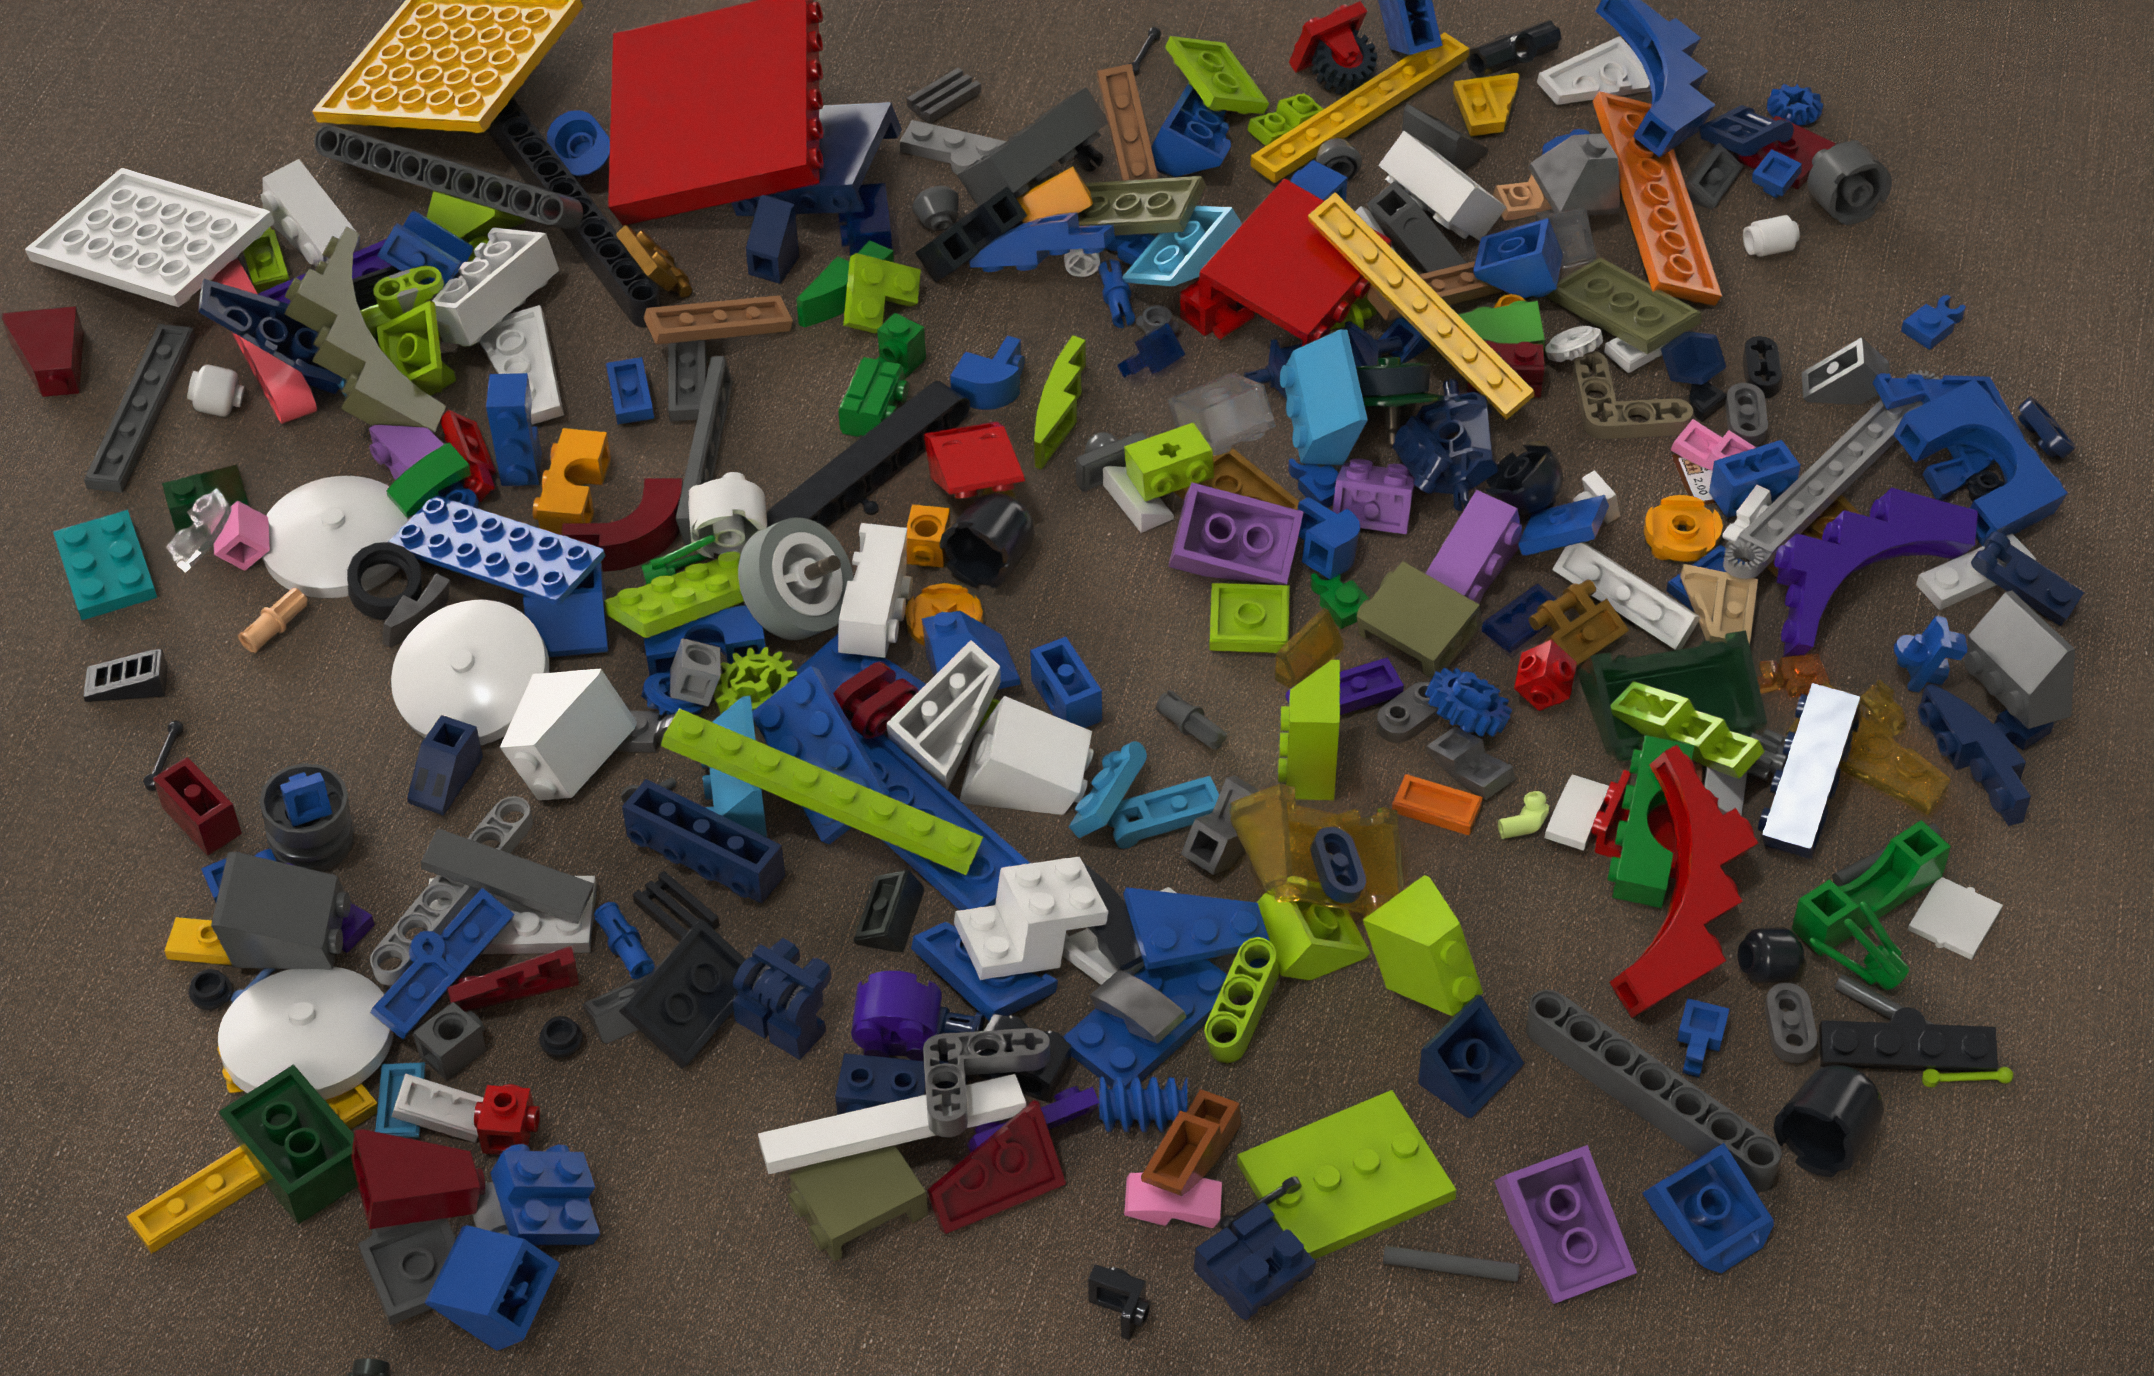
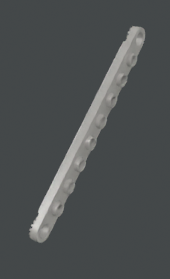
M1918 370V373L1915 371L1911 372V374L1922 375L1924 379H1940L1938 376L1935 377L1934 373L1929 375V371H1925V373H1922V370ZM1882 400L1876 403L1755 519L1732 545L1730 544L1726 548L1723 561L1725 571L1731 576L1741 579H1750L1758 576L1775 559L1780 545H1784L1796 533L1801 534L1897 440L1893 433L1904 414L1923 405L1922 401L1889 410L1886 409ZM1737 558L1750 560L1749 564L1745 562V564L1742 565V561L1738 563Z

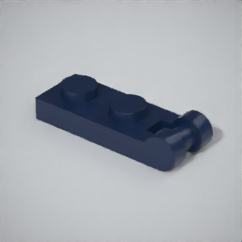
M1411 415L1406 425L1398 430L1392 447L1414 477L1413 483L1422 491L1433 494L1439 485L1438 477L1442 471L1447 472L1453 463L1452 459L1423 420Z
M2000 532L1990 533L1984 542L1985 549L1978 551L1972 559V567L2007 592L2013 591L2027 605L2059 626H2062L2085 592L2011 545L2010 540ZM1997 558L2006 563V567L2000 565Z

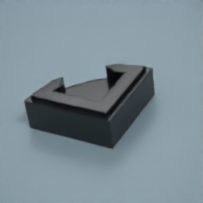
M1709 382L1701 385L1692 384L1689 404L1693 408V415L1703 422L1725 405L1727 394Z

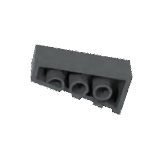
M1087 87L1065 98L1034 120L1035 124L1032 123L1010 137L1009 141L980 158L982 161L966 168L957 175L977 206L1005 187H1008L1014 197L1018 198L1030 189L1027 184L1030 180L1034 178L1036 182L1044 179L1054 171L1051 166L1057 160L1060 165L1065 163L1078 153L1075 149L1076 146L1082 143L1085 147L1101 136L1098 130L1108 123L1107 118Z

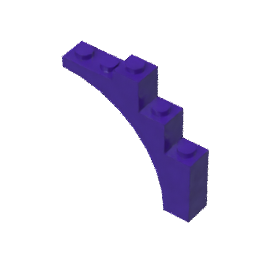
M1891 487L1880 499L1874 501L1869 517L1843 510L1832 522L1827 523L1822 540L1796 533L1784 545L1779 546L1774 561L1775 567L1778 568L1777 583L1789 586L1785 597V605L1789 607L1788 619L1785 621L1781 632V641L1785 642L1783 657L1799 661L1814 647L1819 620L1828 600L1839 584L1851 573L1874 562L1899 556L1932 555L1955 559L1967 553L1975 545L1978 511Z

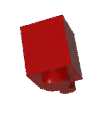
M1199 280L1180 292V318L1204 336L1213 332L1218 339H1222L1254 318V312L1247 307L1237 311V301L1220 291L1211 300L1199 294Z

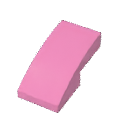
M1692 419L1674 441L1671 451L1694 464L1713 471L1715 460L1756 447L1730 430L1722 438Z
M1130 1173L1127 1176L1125 1216L1166 1226L1172 1218L1209 1228H1214L1220 1221L1222 1182L1202 1178L1191 1190L1180 1196L1142 1182V1173Z

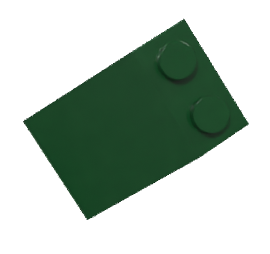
M294 1064L218 1111L221 1119L270 1191L298 1225L358 1186L351 1159L354 1139L353 1132Z

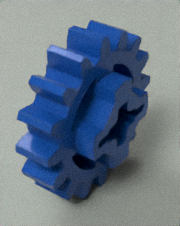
M1443 668L1441 673L1435 672L1427 687L1425 695L1430 698L1428 704L1438 707L1437 714L1449 720V724L1452 726L1459 725L1464 732H1476L1482 737L1487 732L1493 737L1497 731L1500 733L1503 731L1510 719L1512 709L1507 706L1509 700L1499 697L1500 690L1494 685L1488 684L1486 679L1480 680L1477 678L1475 673H1462L1458 668L1451 672Z

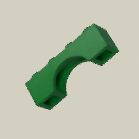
M1645 735L1642 750L1634 749L1629 773L1637 774L1635 786L1626 785L1622 809L1630 810L1628 821L1619 820L1615 845L1622 846L1620 858L1612 856L1607 881L1615 882L1612 898L1662 908L1673 853L1657 842L1648 826V816L1656 808L1667 803L1665 794L1650 764L1664 751L1675 745H1678L1683 754H1686L1692 760L1694 745Z
M1920 820L1892 838L1877 861L1854 881L1843 886H1837L1829 879L1799 898L1792 930L1821 957L1824 953L1809 942L1812 937L1835 948L1853 936L1844 924L1846 919H1851L1861 930L1870 925L1860 908L1862 901H1866L1878 919L1943 876L1951 846Z

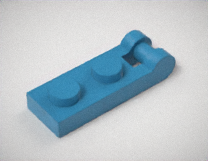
M1137 741L1130 742L1122 747L1121 752L1113 751L1103 757V770L1092 780L1091 784L1094 787L1091 792L1076 805L1075 810L1077 814L1069 825V828L1078 838L1108 823L1146 761L1147 753L1141 743Z
M1211 776L1199 778L1122 800L1107 824L1114 828L1113 837L1117 846L1122 849L1130 848L1141 839L1193 825L1196 818L1211 814L1219 793ZM1137 816L1139 818V820L1136 821H1128L1130 818H1134Z

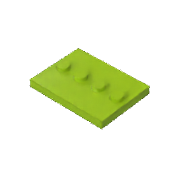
M1393 1090L1237 1154V1165L1258 1200L1281 1187L1286 1179L1293 1176L1298 1177L1302 1185L1298 1191L1292 1194H1285L1267 1206L1275 1214L1274 1221L1283 1231L1286 1229L1291 1230L1314 1260L1456 1198V1188Z

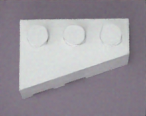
M299 159L262 178L263 193L261 194L263 209L270 211L275 222L272 226L302 253L311 265L313 264L317 267L320 260L326 263L328 258L323 256L322 253L332 236L339 239L346 226L356 231ZM360 236L358 237L354 252L359 251Z
M861 523L859 530L860 552H854L852 565H857L858 567L853 581H847L839 616L838 653L885 658L889 644L896 643L899 621L904 620L906 599L910 600L913 578L906 576L907 528Z

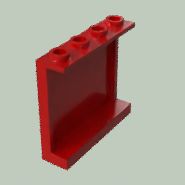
M1285 178L1204 265L1199 273V294L1211 300L1218 291L1222 292L1303 340L1302 346L1329 335L1330 329L1334 324L1345 320L1351 305L1357 298L1363 299L1372 284L1309 222L1308 215L1321 205L1324 200ZM1374 230L1391 247L1392 240Z

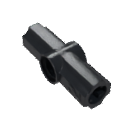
M1548 20L1512 34L1500 35L1491 42L1470 49V54L1466 58L1469 70L1477 78H1481L1516 64L1528 63L1537 56L1558 49L1559 42L1562 40L1560 29L1553 24L1552 20Z

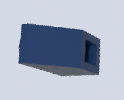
M765 195L760 197L746 245L749 275L781 284L799 259L795 204Z

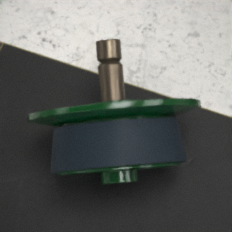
M1400 357L1378 358V365L1356 367L1364 406L1384 407L1386 444L1395 443V436L1401 428L1399 406H1407L1409 403L1444 400V395L1427 393L1429 391L1431 364L1401 363Z

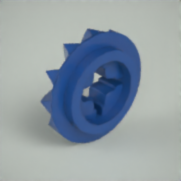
M1798 83L1794 87L1783 84L1780 89H1772L1771 95L1767 100V110L1773 118L1779 116L1798 126L1816 121L1821 116L1823 109L1820 94L1812 93L1811 87L1800 88Z
M670 673L653 674L644 682L641 697L647 700L648 708L658 709L660 716L676 714L679 708L694 715L701 713L704 705L670 697Z

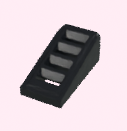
M163 650L145 651L87 667L83 696L85 702L165 696L168 665ZM119 677V681L113 682V678ZM104 678V685L96 687L97 679Z

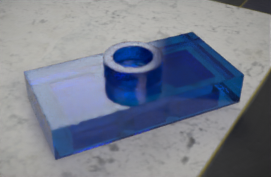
M1537 583L1482 623V632L1508 653H1511L1547 627L1545 625L1539 630L1533 629L1529 623V617L1537 612L1538 606L1547 600L1554 601L1557 598Z

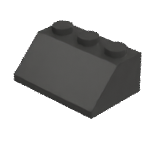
M2013 591L2005 592L1968 635V649L1964 656L1967 671L1969 674L1974 675L1987 688L1988 692L1994 695L2007 708L2009 713L2015 716L2027 729L2071 717L2075 649Z

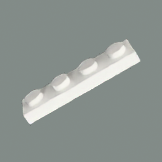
M1585 542L1566 546L1552 569L1572 583L1580 584L1587 579L1591 580L1596 587V592L1592 594L1593 597L1601 602L1608 599L1615 611L1675 650H1682L1701 618Z

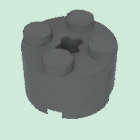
M1858 140L1843 142L1828 150L1822 149L1812 159L1813 167L1808 177L1809 193L1831 217L1842 224L1851 225L1868 219L1875 213L1872 208L1880 200L1884 203L1890 194L1892 187L1891 174Z

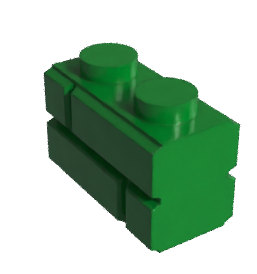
M867 357L861 359L838 409L839 426L843 434L856 437L864 436L898 409L897 405L899 402L904 403L906 401L909 382L904 380V367L901 364L887 361L881 363L880 360Z

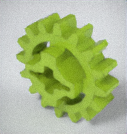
M764 647L760 654H755L752 648H748L747 656L741 657L739 654L734 653L732 654L734 663L722 662L720 664L723 674L720 676L713 695L721 714L743 696L751 697L753 711L793 680L794 677L798 676L797 671L794 669L792 660L785 661L783 653L780 651L770 656L768 647Z

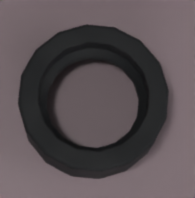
M391 542L368 545L352 557L347 569L348 595L354 607L365 616L378 620H387L403 595L418 601L422 592L421 566L415 555L401 545ZM377 564H390L399 567L406 573L408 584L406 589L397 596L378 598L368 594L361 585L363 573L368 568Z

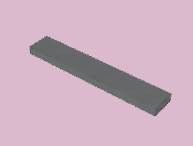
M158 324L84 478L87 489L123 493L195 339L193 328Z
M714 356L710 360L677 510L676 521L685 545L691 544L688 505L689 490L695 485H702L713 479L733 380L724 356Z

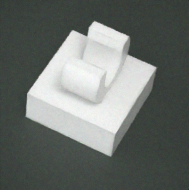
M1595 470L1582 478L1584 492L1578 494L1573 501L1576 502L1605 495L1609 504L1604 517L1605 522L1609 524L1620 517L1617 497L1613 490Z

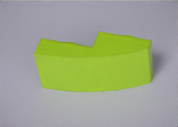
M1305 93L1297 94L1279 100L1276 112L1250 119L1247 131L1267 146L1322 111L1323 108Z

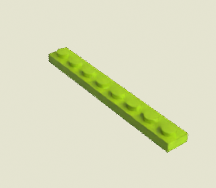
M680 708L663 735L661 746L964 875H967L983 839V836Z

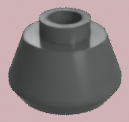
M1334 138L1320 146L1316 162L1348 177L1347 181H1349L1360 170L1362 158L1360 153L1347 140Z
M947 186L931 187L916 196L912 209L925 227L931 228L934 231H943L952 226L953 222L957 219L959 195Z

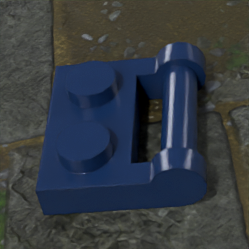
M1745 105L1738 106L1699 126L1702 140L1715 145L1720 143L1725 149L1738 153L1741 156L1754 155L1759 149L1776 140L1787 142L1791 139L1794 132V127L1790 122L1782 119L1775 121L1756 114L1753 108Z

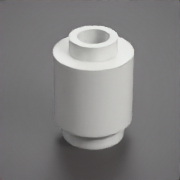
M1788 215L1754 221L1751 223V226L1745 227L1743 230V242L1749 255L1756 254L1759 257L1793 250L1800 238L1797 223L1792 221Z

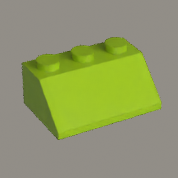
M1330 660L1290 689L1289 706H1281L1280 731H1288V733L1280 732L1279 757L1287 758H1279L1278 782L1286 783L1285 799L1334 801L1340 724V660Z

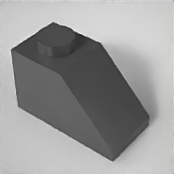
M1861 337L1801 372L1803 398L1811 403L1861 405L1879 395L1873 385V381L1878 374H1890L1889 361Z

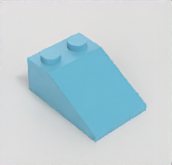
M1196 206L1184 232L1159 233L1122 276V279L1126 283L1176 286L1197 278L1204 265L1235 233L1242 223L1232 207Z

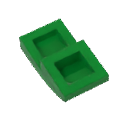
M449 442L429 453L407 469L386 490L387 496L408 518L416 514L428 500L436 495L439 496L438 491L470 476V466Z

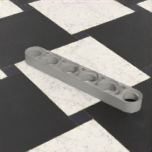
M517 796L506 797L500 800L467 839L478 843L496 840L500 842L499 847L496 849L511 854L533 825L532 813L528 802ZM512 811L524 814L523 818L515 823H508L502 820L507 813ZM436 875L373 950L370 956V963L375 979L381 984L393 985L413 964L409 956V947L412 940L405 938L406 933L410 929L421 927L441 935L447 925L480 889ZM438 898H448L452 901L450 906L443 910H434L429 907ZM396 957L402 960L401 965L393 970H383L379 967L388 958Z

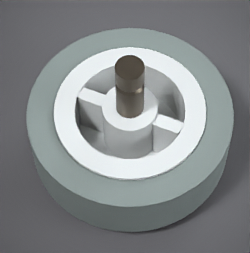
M795 517L782 520L762 529L747 541L739 560L738 579L744 602L752 616L762 627L780 638L801 640L826 631L839 623L847 581H853V572L845 550L829 530L810 519Z

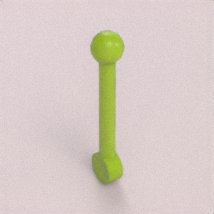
M2000 1067L1997 1071L1939 1073L1937 1070L1929 1068L1922 1075V1083L1931 1088L1936 1087L1939 1082L1998 1080L2001 1083L2007 1084L2013 1079V1071L2008 1067Z

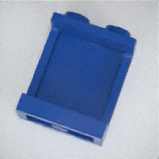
M412 211L403 226L397 223L393 227L377 257L400 271L420 266L435 267L441 272L445 286L449 280L458 278L460 274L458 269L464 262L468 261L474 247L420 213ZM425 278L420 283L423 285L430 284L435 278Z

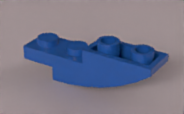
M1078 212L1042 217L1013 228L993 240L969 260L970 268L982 267L984 272H995L1004 269V266H1016L1017 270L1026 271L1037 268L1038 264L1048 256V251L1049 255L1067 254L1070 252V249H1083L1085 254L1099 253L1104 251V248L1115 239L1114 225L1079 226Z

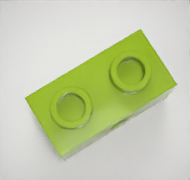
M1194 422L1124 446L1127 475L1145 502L1189 487L1192 482L1200 483L1214 478L1212 448Z

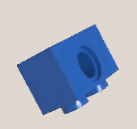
M1065 636L1030 650L1031 681L1052 714L1083 728L1102 722V690L1067 637Z

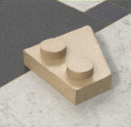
M1684 564L1680 578L1695 614L1701 617L1699 624L1707 644L1747 652L1751 639L1758 579L1736 578L1727 572Z

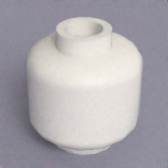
M204 365L199 372L193 371L187 399L192 400L194 409L199 412L226 417L231 413L233 406L241 407L245 386L238 385L239 378L235 371L213 365Z

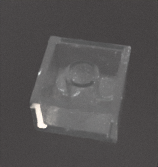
M1234 372L1168 399L1176 428L1194 422L1212 448L1213 456L1229 452L1232 449L1231 445L1238 442L1260 439L1265 435L1264 431L1276 427L1264 385Z

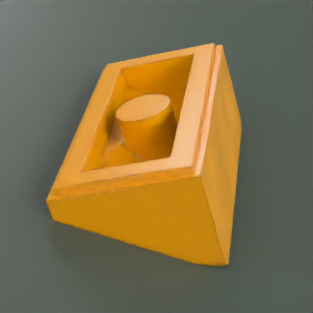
M1074 166L1016 198L1028 215L1022 220L1023 224L1056 214L1080 213L1093 204L1091 193Z

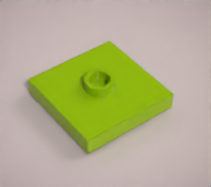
M1212 583L1209 651L1288 653L1290 585Z

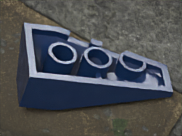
M204 278L201 284L199 313L303 374L337 384L341 383V376L312 361L319 348L313 345L318 332L285 315L284 313L289 304Z

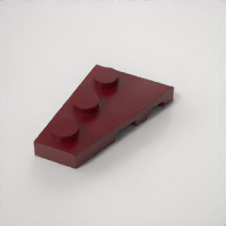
M572 945L482 976L461 978L456 981V985L447 987L450 1002H454L464 1012L577 986L579 981Z
M1033 1100L927 1189L940 1230L944 1234L1066 1185L1040 1103Z

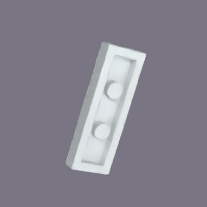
M2013 534L2007 535L2011 545L2036 560ZM1982 546L1919 574L1916 586L1939 610H1942L1997 584L1978 573L1972 567L1971 561L1976 553L1985 549V546ZM1997 558L1998 563L2006 567L2007 564Z

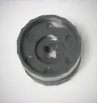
M308 763L288 766L272 775L263 786L259 802L268 847L272 850L276 861L291 863L298 867L319 872L329 870L342 862L350 852L354 840V830L345 782L335 771L322 765ZM305 772L306 776L320 772L325 782L333 814L292 827L288 819L280 785L289 782L288 777Z

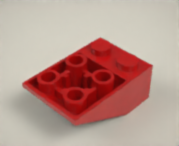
M997 421L924 434L930 478L947 493L954 494L955 498L973 497L978 494L977 489L992 487L993 492L1008 491L1015 488L1014 483L1025 481L1005 427Z

